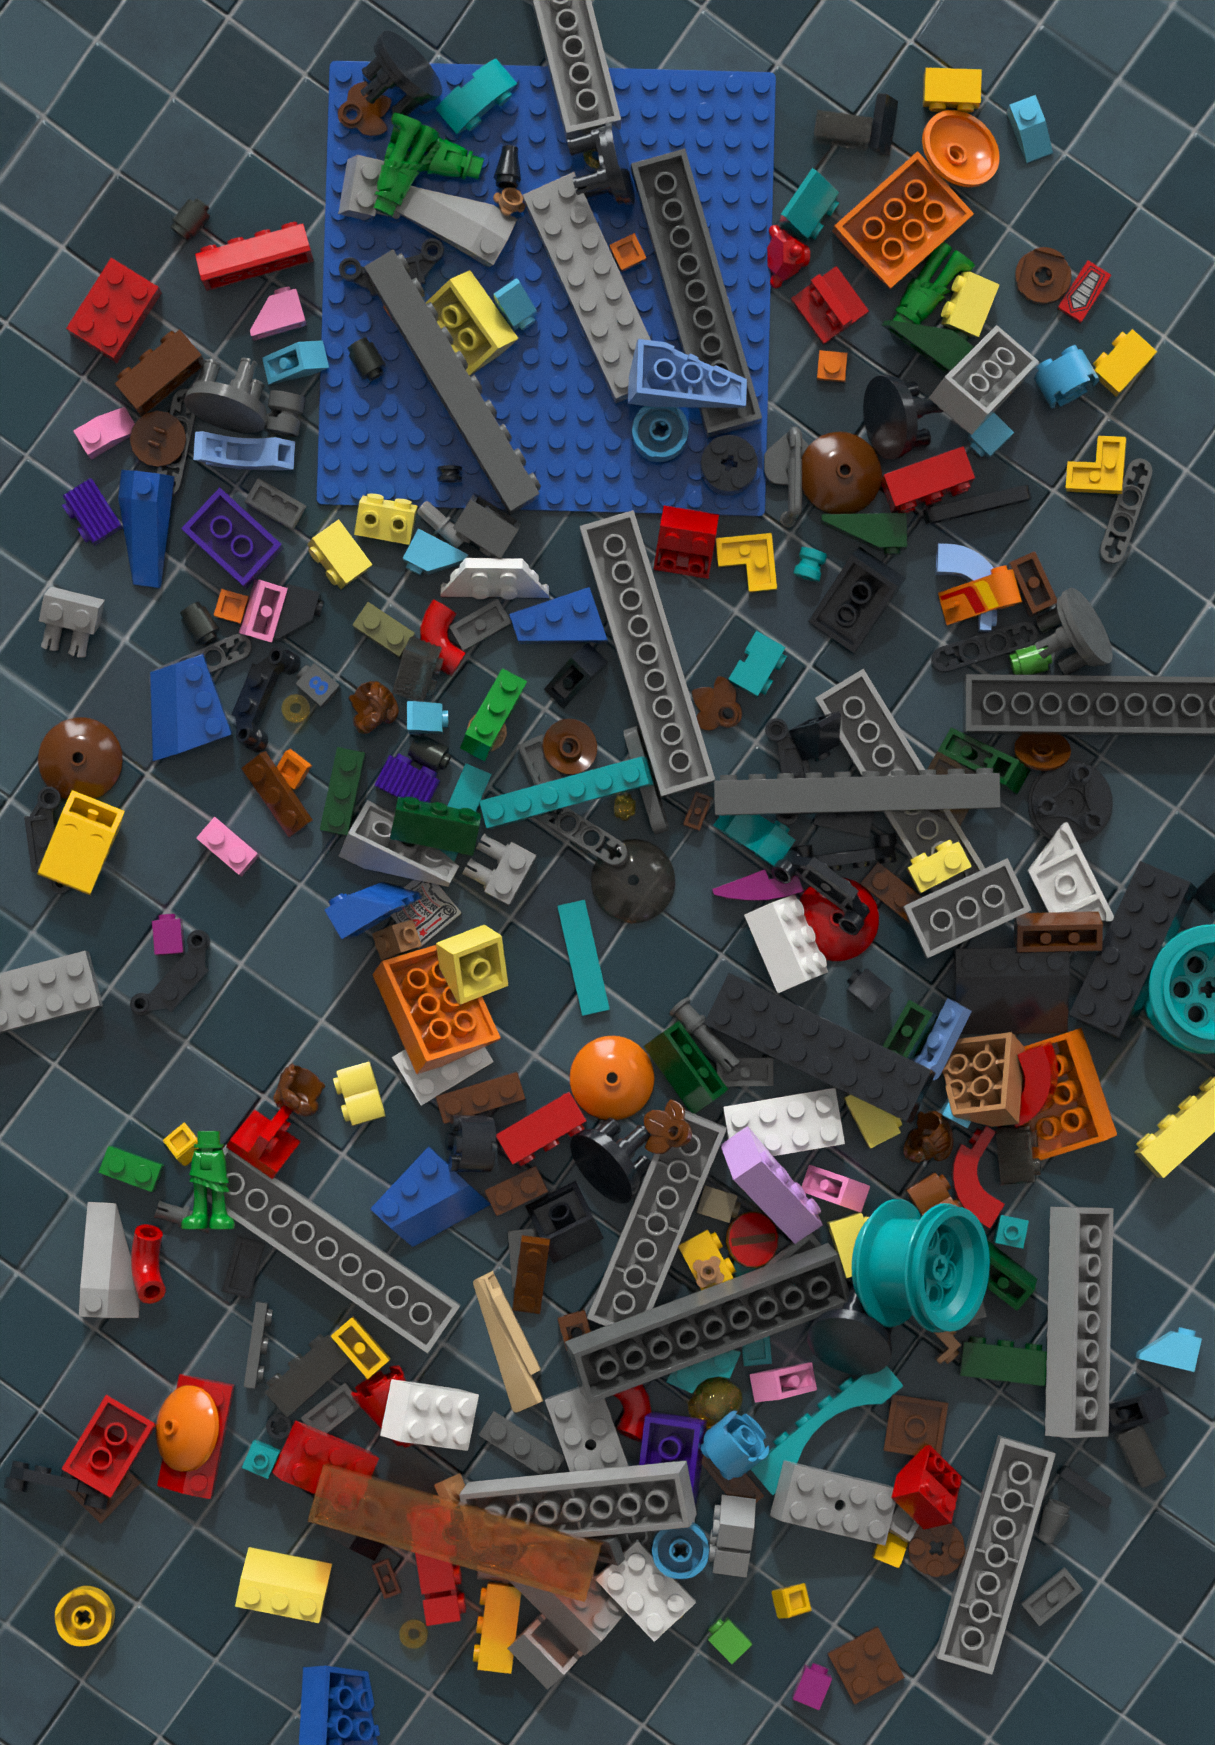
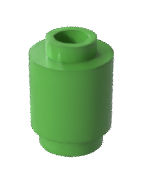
M1033 645L1015 650V654L1009 655V660L1014 675H1033L1048 671V664H1052V657L1049 655L1043 659L1039 652L1046 648L1037 650L1036 646Z

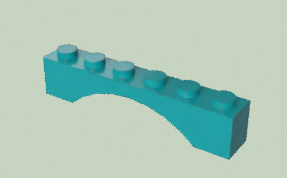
M641 756L479 802L486 828L494 829L565 807L626 793L654 784L647 758Z
M888 1366L877 1373L859 1375L855 1379L850 1376L838 1386L841 1390L833 1398L827 1395L816 1405L819 1409L810 1416L806 1413L794 1423L797 1428L790 1434L786 1431L780 1434L773 1441L775 1446L769 1450L767 1457L751 1470L773 1496L776 1493L783 1461L797 1463L804 1446L812 1434L824 1422L836 1414L853 1407L867 1404H883L903 1387L902 1383Z

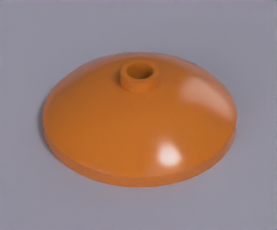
M946 110L933 116L926 124L922 135L923 150L928 162L941 177L958 186L977 187L986 183L996 173L999 165L998 145L990 130L979 119L966 112Z
M604 1036L589 1042L578 1052L570 1070V1086L577 1103L587 1113L603 1120L608 1118L621 1120L634 1115L647 1103L654 1086V1070L650 1058L638 1044L620 1036ZM611 1072L616 1073L618 1076V1080L613 1084L609 1083L606 1079L607 1075Z
M182 1386L174 1390L161 1406L155 1428L156 1443L161 1457L172 1469L183 1472L194 1471L201 1467L212 1454L218 1437L219 1420L217 1409L211 1396L200 1387Z

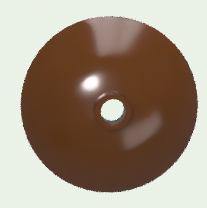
M832 432L822 435L806 448L801 457L802 491L808 501L824 513H857L867 507L879 491L882 480L879 458L870 444L857 435L847 432ZM841 466L848 468V475L841 474Z
M77 717L58 723L46 734L39 749L38 766L46 785L57 789L62 798L68 800L73 790L97 799L106 794L117 782L123 766V753L117 737L107 726L94 719ZM76 753H82V762H74L73 757Z

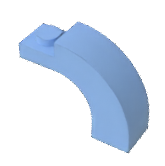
M200 431L195 432L193 460L206 462V465L233 469L292 470L294 468L295 441L276 437L237 438Z
M938 543L936 547L935 575L958 576L968 582L991 575L992 565L979 553L960 545ZM997 610L978 615V633L990 632L991 626H996Z

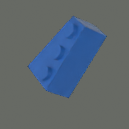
M590 587L509 614L519 644H608Z

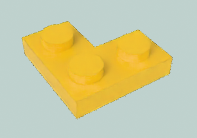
M1098 436L1096 462L1068 461L1066 491L1122 494L1126 437Z
M772 533L715 539L718 567L746 565L749 593L777 590Z

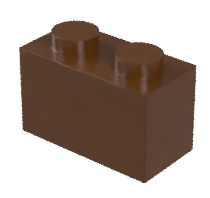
M1035 551L1009 562L1007 569L1014 570L1021 600L1029 617L1056 606L1057 598Z
M537 1166L485 1190L496 1216L548 1192Z

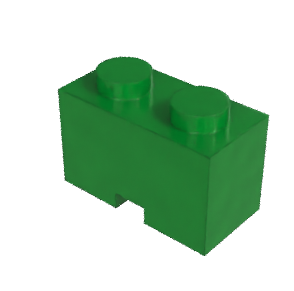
M108 1146L98 1173L144 1190L155 1192L165 1165L120 1148Z

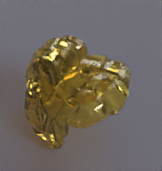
M718 1376L704 1380L698 1385L693 1397L688 1401V1410L691 1418L707 1420L706 1428L710 1429L731 1411H738L736 1414L739 1413L742 1404V1392L725 1377Z

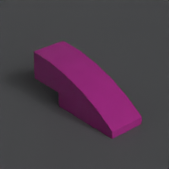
M766 870L712 889L713 896L739 901H769L803 892L798 876H794L790 883L784 884L775 878L769 880Z

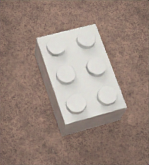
M795 894L744 915L777 993L828 972L826 958L817 947L814 930L808 925L804 916V907Z
M391 1379L380 1436L400 1442L468 1451L479 1395L456 1388Z

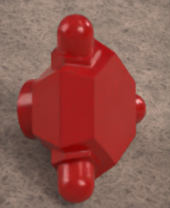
M772 225L769 228V235L772 239L767 247L768 267L773 273L770 285L777 289L781 287L783 281L798 273L801 267H806L809 264L810 249L786 230H781L779 226Z

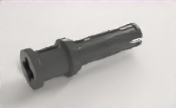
M689 998L682 999L672 1008L669 1015L672 1018L676 1017L686 1028L690 1036L694 1035L726 1070L727 1074L735 1070L734 1066L738 1067L741 1061L704 1024L707 1018L697 1013L690 1005L691 1001Z

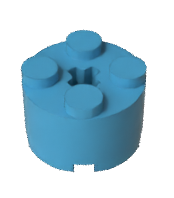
M1076 345L1065 349L1061 353L1062 356L1054 361L1047 359L1037 366L1038 372L1035 374L1034 380L1051 408H1055L1056 402L1060 406L1072 402L1088 392L1085 386L1090 382L1095 386L1100 380L1083 350H1078Z
M644 406L639 410L633 421V444L636 450L649 461L666 462L672 460L686 446L689 430L688 421L678 407ZM657 426H660L662 430L667 429L664 437L654 435Z
M731 1411L707 1430L704 1435V1443L701 1445L703 1455L711 1459L720 1470L721 1475L727 1480L743 1476L766 1458L769 1453V1445L765 1448L763 1442L766 1435L760 1425L747 1414L742 1416L736 1414L738 1411Z
M694 1522L688 1528L657 1530L652 1540L651 1549L654 1563L659 1571L669 1578H692L703 1570L708 1561L709 1544L706 1534ZM676 1543L679 1545L687 1544L685 1547L687 1553L685 1555L682 1553L674 1554V1545Z

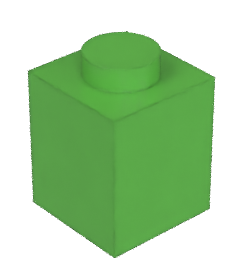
M728 1617L724 1621L719 1618L708 1629L711 1633L708 1636V1640L731 1664L752 1645L751 1640Z

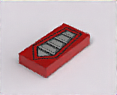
M1087 260L1057 309L1081 323L1111 274Z

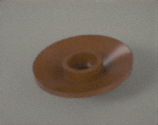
M562 719L548 728L543 738L542 749L546 761L554 770L562 774L574 775L587 770L592 765L597 754V741L594 733L585 723L576 719ZM564 743L570 745V753H566L563 750Z
M1023 734L1017 739L1014 752L1017 759L1025 766L1035 770L1049 771L1058 769L1068 762L1071 755V747L1068 741L1061 735Z

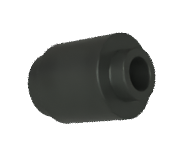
M198 198L194 202L188 199L172 219L174 223L170 228L188 241L191 236L195 237L211 217L207 213L210 208Z
M367 337L357 340L347 348L350 352L349 358L361 379L368 378L369 381H373L384 374L382 369L386 367V364L374 343L369 342Z
M199 601L180 612L183 617L181 621L195 644L201 642L202 645H206L217 638L216 632L219 628L207 608L202 606Z
M418 735L413 740L408 751V756L412 757L414 762L436 773L440 768L446 769L452 755L448 753L449 747L427 736L420 737Z

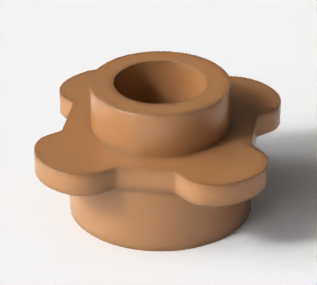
M505 188L502 193L497 192L493 196V200L499 204L501 212L506 216H510L513 212H523L525 210V204L522 202L523 196L515 188Z
M712 1256L709 1260H696L693 1263V1269L696 1270L698 1276L696 1280L698 1286L706 1287L709 1283H722L724 1275L720 1273V1259L718 1257ZM710 1269L711 1274H706V1270Z

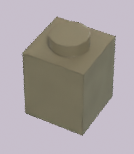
M704 1185L696 1212L729 1223L731 1217H737L741 1202L736 1201L737 1195Z

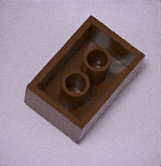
M180 329L176 333L174 331L167 333L160 340L162 344L154 351L152 349L147 350L139 357L140 363L132 369L127 367L117 376L118 381L115 385L141 417L150 412L203 367L204 359Z

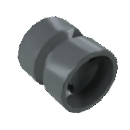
M270 391L267 406L271 412L266 414L267 422L263 430L285 437H299L301 421L298 419V416L303 414L306 398L284 391Z

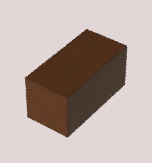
M696 792L683 825L700 831L712 797Z
M389 1558L372 1564L384 1599L402 1592Z

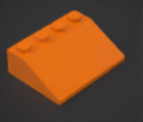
M917 151L835 224L832 232L858 260L891 289L972 217L974 213Z
M436 945L384 960L372 974L416 1074L442 1067L501 1039L482 996L461 1005L457 1003L439 968Z
M1082 1028L1024 1046L1026 1050L1051 1041L1058 1062V1082L1051 1101L1037 1116L1018 1126L1030 1163L1117 1136ZM1023 1071V1077H1022V1090H1021V1095H1022V1093H1023V1091H1024V1087H1025V1075H1024V1071Z

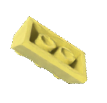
M471 270L450 279L426 302V304L431 302L439 315L437 323L440 328L445 326L454 340V344L451 346L455 353L461 351L468 363L466 371L469 376L504 353L519 339Z
M249 1547L235 1607L320 1623L332 1563Z

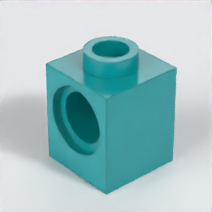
M999 1214L993 1242L1023 1249L1029 1221Z
M255 1439L252 1442L242 1468L268 1479L272 1474L281 1450Z

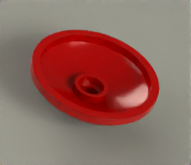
M848 878L843 879L848 880L853 887L859 890L857 895L860 901L870 909V913L864 920V926L857 935L845 933L839 924L834 923L833 915L840 913L843 916V910L811 886L799 899L804 907L805 919L814 930L817 947L827 961L838 962L855 958L871 945L877 934L879 912L874 898L865 887Z

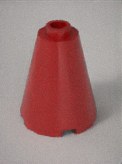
M399 1365L389 1367L391 1372L385 1375L382 1371L374 1373L369 1379L366 1378L355 1387L357 1393L351 1392L354 1401L380 1429H382L391 1379L406 1381L404 1372ZM390 1439L396 1446L403 1445L404 1448L414 1444Z

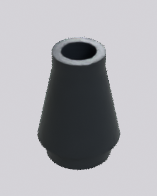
M502 146L501 155L493 177L496 180V186L499 188H517L518 183L521 181L518 147Z

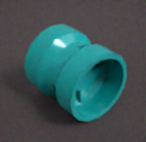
M801 547L799 557L802 560L795 566L793 574L809 581L819 582L822 575L820 565L825 564L828 555L812 548Z

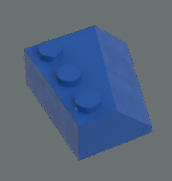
M204 653L150 672L153 761L187 751L232 734Z
M381 882L353 894L343 895L342 893L328 901L330 907L326 908L325 912L341 939H353L389 918L391 914L422 898V895L417 891Z
M429 1146L370 1209L394 1232L414 1247L486 1208L491 1203L458 1172H450L448 1163Z
M332 1666L303 1667L299 1745H378L376 1736H379L380 1732L378 1725H374L372 1708L374 1707V1700L367 1671Z

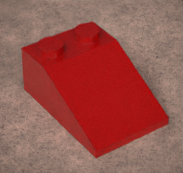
M105 1395L63 1465L62 1470L111 1498L142 1451L156 1424Z

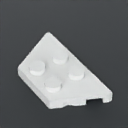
M465 558L460 567L451 573L449 583L441 584V597H474L476 599H485L487 597H502L503 599L549 598V586L539 583V575L534 570H531L523 559Z
M1067 822L1063 823L1027 871L1048 913L1099 912L1101 920L1112 921L1114 915Z

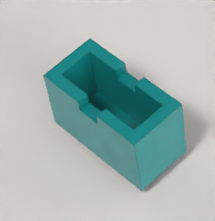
M756 631L744 652L749 656L745 663L739 660L728 680L734 686L755 698L760 693L766 695L773 682L769 678L774 668L779 671L787 658L783 654L786 647Z

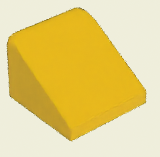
M185 1122L163 1139V1142L183 1166H187L192 1162L193 1152L195 1149H198L194 1148V1144H197V1137Z
M888 1532L886 1544H876L872 1557L900 1568L908 1542H904Z
M805 1583L771 1592L779 1619L791 1618L812 1611Z

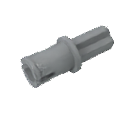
M429 501L424 502L417 510L418 515L435 529L434 533H439L453 547L458 549L464 541L455 535L457 531L453 529L454 524L450 521L451 518L449 516L446 518Z

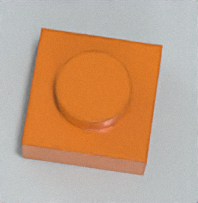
M635 233L609 245L621 272L647 260Z
M819 350L817 380L845 382L847 353Z
M221 589L214 617L241 624L249 596Z
M292 749L285 751L277 765L282 776L294 790L301 786L312 767L309 762Z

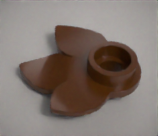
M366 81L357 83L348 91L347 101L339 107L338 119L340 123L349 129L357 128L366 136H378L385 133L387 127L381 118L388 112L392 102L391 98L381 95L374 104H371L365 99L368 95L362 96L361 90L368 83ZM355 111L357 117L353 120L348 119L347 113Z
M718 676L715 680L714 688L700 687L692 691L693 700L701 711L696 716L699 727L704 730H713L720 725L726 728L734 727L742 718V709L736 702V689L725 677ZM726 708H729L733 711L732 718H728L724 715V710Z
M670 1099L665 1107V1111L652 1110L644 1116V1126L651 1134L645 1145L647 1151L655 1154H665L672 1147L679 1148L690 1142L692 1130L685 1121V1110L679 1102Z

